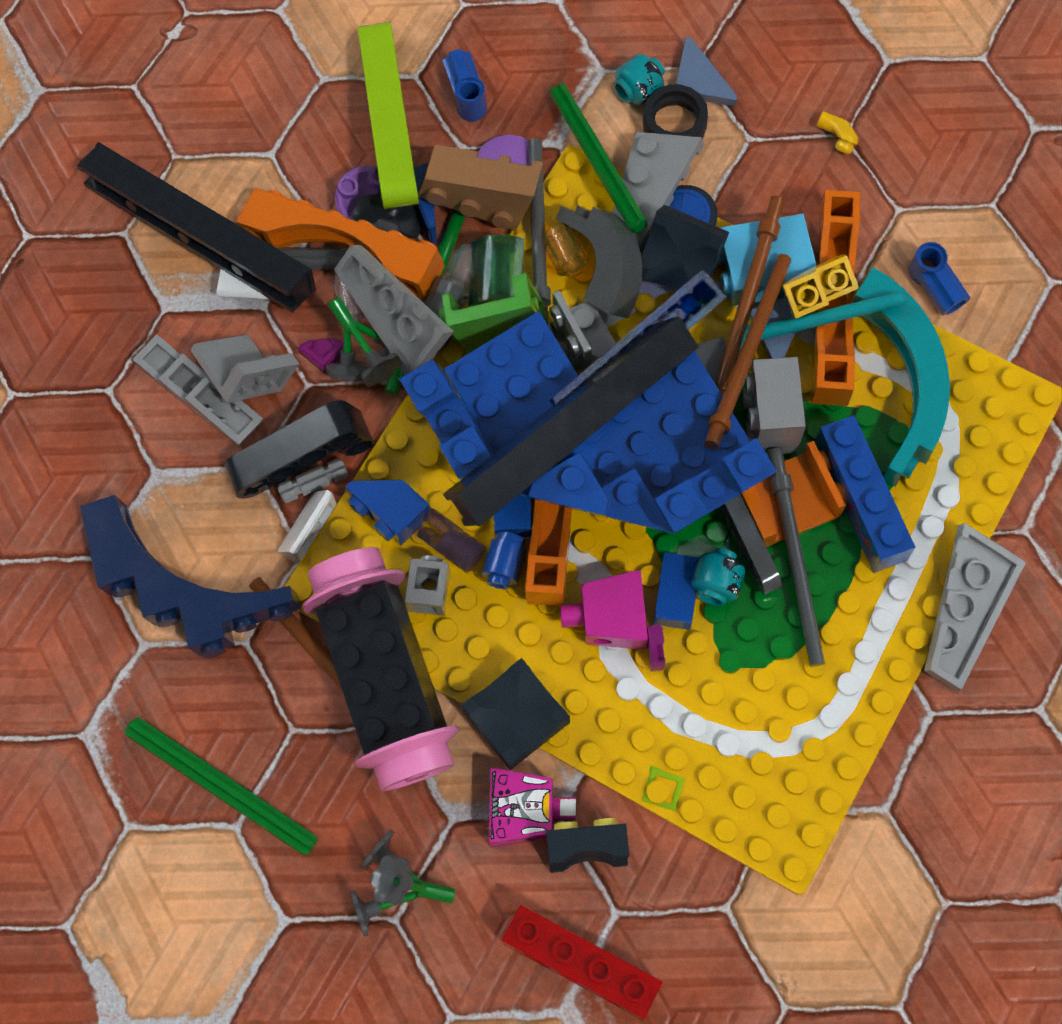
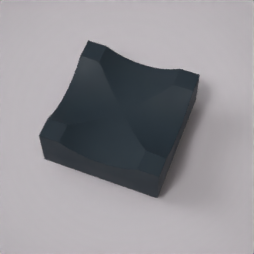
M663 205L656 212L647 243L641 255L642 279L668 287L685 298L699 303L706 294L729 232L672 207Z
M522 658L515 662L493 683L461 705L465 715L510 770L570 723V716L546 690Z
M616 818L594 820V826L578 828L577 822L554 824V830L546 831L550 873L564 872L570 866L586 861L604 862L613 867L628 866L629 846L626 824H617Z

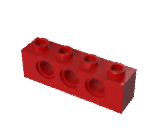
M522 905L519 906L501 940L503 945L642 1021L646 1018L663 983L661 980Z

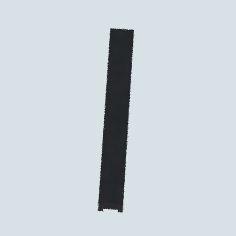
M100 142L77 164L78 169L89 176L84 182L85 187L293 313L311 293L316 291L311 268Z
M676 316L675 318L656 323L443 493L446 500H451L462 515L461 522L463 525L481 526L698 349L699 346L681 317Z

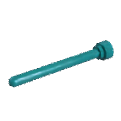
M895 292L806 314L797 319L790 318L766 325L761 340L899 307L905 304L906 296L903 292ZM747 325L741 348L743 346L750 325Z

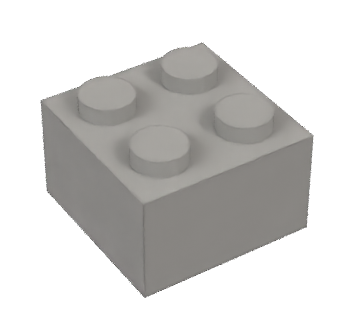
M798 357L753 360L751 371L747 374L744 381L745 387L741 389L742 408L748 409V421H745V434L750 441L757 438L766 454H768L767 451L769 449L777 447L782 448L783 453H797L806 427Z

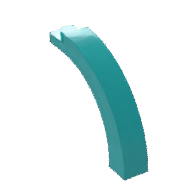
M872 267L855 294L853 303L895 292H903L906 296V302L902 306L862 315L863 318L876 326L896 348L905 364L912 387L913 410L910 428L906 439L883 477L886 482L896 487L902 476L909 479L919 461L926 464L946 421L950 381L943 346L926 313L903 287L889 276Z

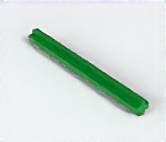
M558 83L556 87L550 89V96L626 225L633 233H639L647 227V220L564 83Z
M135 718L128 724L125 735L301 855L307 856L315 848L318 839L314 834L141 718Z

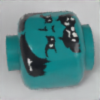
M637 54L616 69L613 87L620 99L626 104L642 105L646 103L647 98L655 90L664 86L662 77L665 73L664 68L656 58L652 57L650 59L644 54Z
M716 548L715 552L704 553L699 557L691 585L696 590V597L700 601L709 605L723 607L726 602H732L737 599L745 576V568L736 560L737 555L734 552L724 548Z

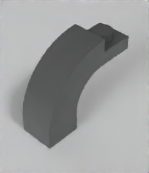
M577 205L575 210L561 206L556 219L584 234L592 243L595 251V272L583 299L608 314L628 319L638 298L642 281L641 252L633 232L621 218L611 212L592 207V210H589L580 205Z

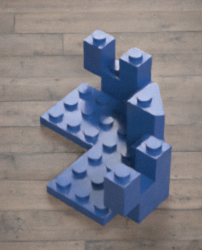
M540 311L444 368L462 399L457 395L441 366L433 359L399 379L418 412L427 418L441 442L439 447L459 480L464 478L582 383ZM694 351L518 496L675 534L770 477L777 470L758 439L755 438L752 441L748 439L733 412L730 417L731 428L727 434L723 435L719 448L711 450L704 445L709 431L708 421L711 415L716 414L722 394Z

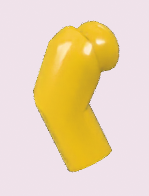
M822 112L816 127L839 137L835 144L836 150L845 154H851L854 145L858 144V136L851 124L828 112Z

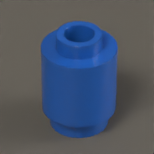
M501 531L497 532L496 538L491 540L481 573L483 577L488 579V585L502 590H507L509 585H517L527 549L524 547L526 540L523 537Z

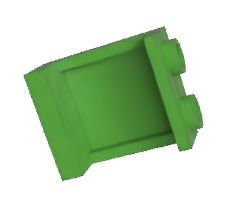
M526 273L512 276L515 295L513 297L461 309L450 293L442 294L444 307L439 308V316L454 331L452 333L454 342H459L468 353L540 311L547 323L544 301Z

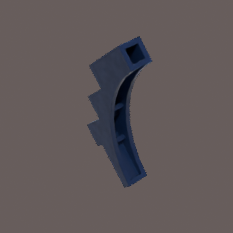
M115 495L80 506L98 588L113 597L128 596L134 593L136 588L142 616L154 626H172L179 622V618H182L188 648L199 656L210 658L223 654L225 652L224 648L235 645L232 635L234 630L238 633L247 632L256 628V623L269 619L271 621L285 620L293 615L292 612L302 609L298 594L290 586L264 592L230 593L203 588L178 578L162 567L148 552L134 528L127 505Z

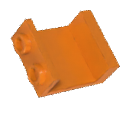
M811 441L807 443L803 454L784 461L786 472L792 478L794 490L791 492L799 534L841 517L847 502L842 485L839 482L834 483L829 473L831 465L826 453L823 450L819 451L815 442ZM772 475L741 493L766 547L785 540L777 498L771 492L769 479Z

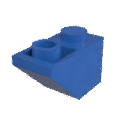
M404 480L350 481L345 486L350 497L347 501L350 507L359 516L364 517L367 514L376 522L373 525L374 529L388 542L393 538L401 546L432 516L429 504Z

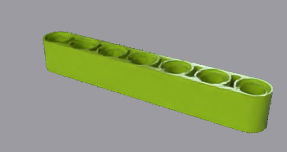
M391 21L358 26L384 209L416 205L419 204Z

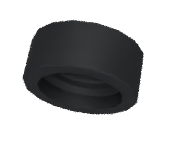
M681 84L666 85L655 90L647 98L643 109V130L645 133L702 137V139L704 137L708 121L707 104L702 95L693 88ZM678 105L687 108L694 114L695 123L691 129L684 132H669L656 124V113L664 107Z

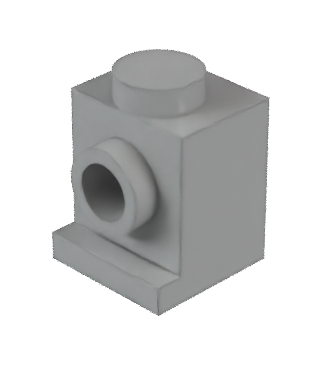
M425 555L421 557V560L411 559L404 601L408 612L445 616L450 568L449 564L443 562L442 558ZM427 582L436 584L434 590L423 589V586Z

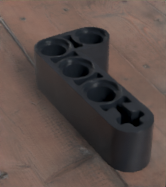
M336 400L319 407L236 453L225 461L224 466L236 496L245 499L264 492L335 452L345 456H355L363 453L373 446L374 441L361 411L346 401Z

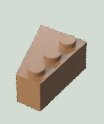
M435 144L425 170L418 197L426 199L433 205H443L460 211L467 217H477L491 222L499 228L516 231L534 197L543 162L532 160L531 166L510 163L511 157L500 155L499 160L479 158L478 151Z

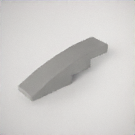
M157 334L132 359L136 366L166 391L238 446L263 421V418L242 400L226 403L208 375L183 353L179 354Z

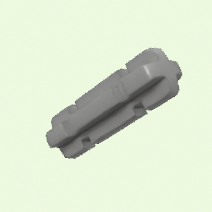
M337 458L328 462V466L325 468L321 465L295 476L296 480L292 482L288 479L279 483L277 487L282 500L285 503H289L298 499V495L301 493L305 496L329 486V481L334 480L336 483L347 478L348 472L344 462Z

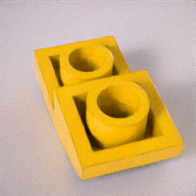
M845 254L819 264L782 284L795 319L829 305V301L859 289L849 259Z

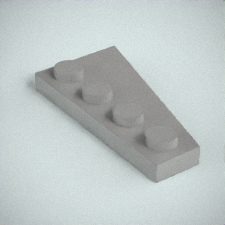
M636 132L622 180L648 222L645 229L639 233H633L638 242L641 255L647 243L657 210L663 205L670 206L672 203L674 191L680 181H684L691 170L689 165L695 155H699L704 147L702 137ZM614 206L612 213L624 221L618 209Z
M362 245L350 246L335 267V272L391 354L397 353L402 362L400 368L405 375L433 359L454 332Z
M966 523L958 525L924 669V672L954 691L962 690L1026 564L1024 560Z

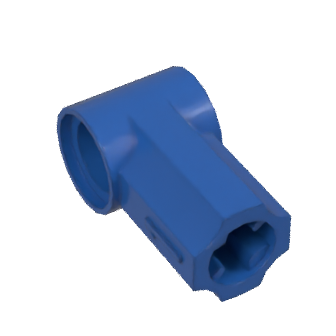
M462 49L451 51L446 58L442 59V63L456 100L458 114L466 121H477L487 111L484 83L479 79L470 52H465Z
M927 242L922 244L915 253L909 265V275L914 282L924 287L942 316L949 315L966 304L971 297L947 263L948 255L946 250L936 242ZM921 260L930 261L934 268L925 266Z

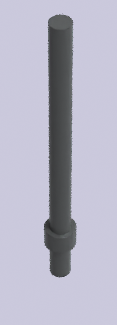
M538 138L530 139L528 141L529 166H531L532 160L543 162L542 140ZM542 165L536 191L530 203L533 285L544 301L548 325V306L551 304V289L547 286Z
M772 448L767 453L777 472L769 479L771 492L777 498L810 667L825 664L791 497V492L794 490L792 478L786 472L782 448Z

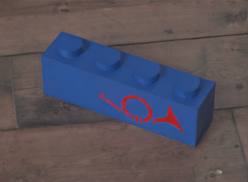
M855 415L820 427L815 444L818 450H823L831 465L829 473L834 483L839 482L845 491L847 502L844 509L873 573L908 561L916 547Z

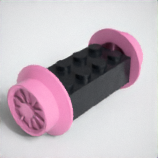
M376 547L345 552L312 567L307 574L314 594L303 604L302 608L305 613L317 614L364 753L363 757L355 761V766L357 768L373 769L381 792L414 784L452 768L455 764L447 743L459 732L458 726H447L398 586L405 579L404 572L386 569L380 549Z

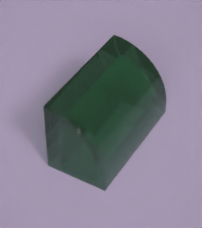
M497 234L480 237L471 243L468 307L515 296L512 276L523 273L524 238Z

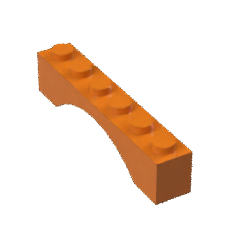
M255 188L236 221L240 227L275 248L307 242L333 243L346 247L362 245L416 297L424 301L436 277H440L445 267L438 248L426 240L417 242L406 238L396 230H389L387 232L376 228L368 221L358 220L357 222L346 218L338 211L328 210L327 212L316 208L308 201L298 200L297 202L288 199L275 190L267 192Z
M824 191L819 210L817 265L845 254L849 259L855 276L861 192ZM854 291L829 301V305L815 310V312L853 303ZM853 318L814 327L811 404L848 406L854 391L855 352Z
M535 500L525 586L527 604L560 606L565 603L572 509Z

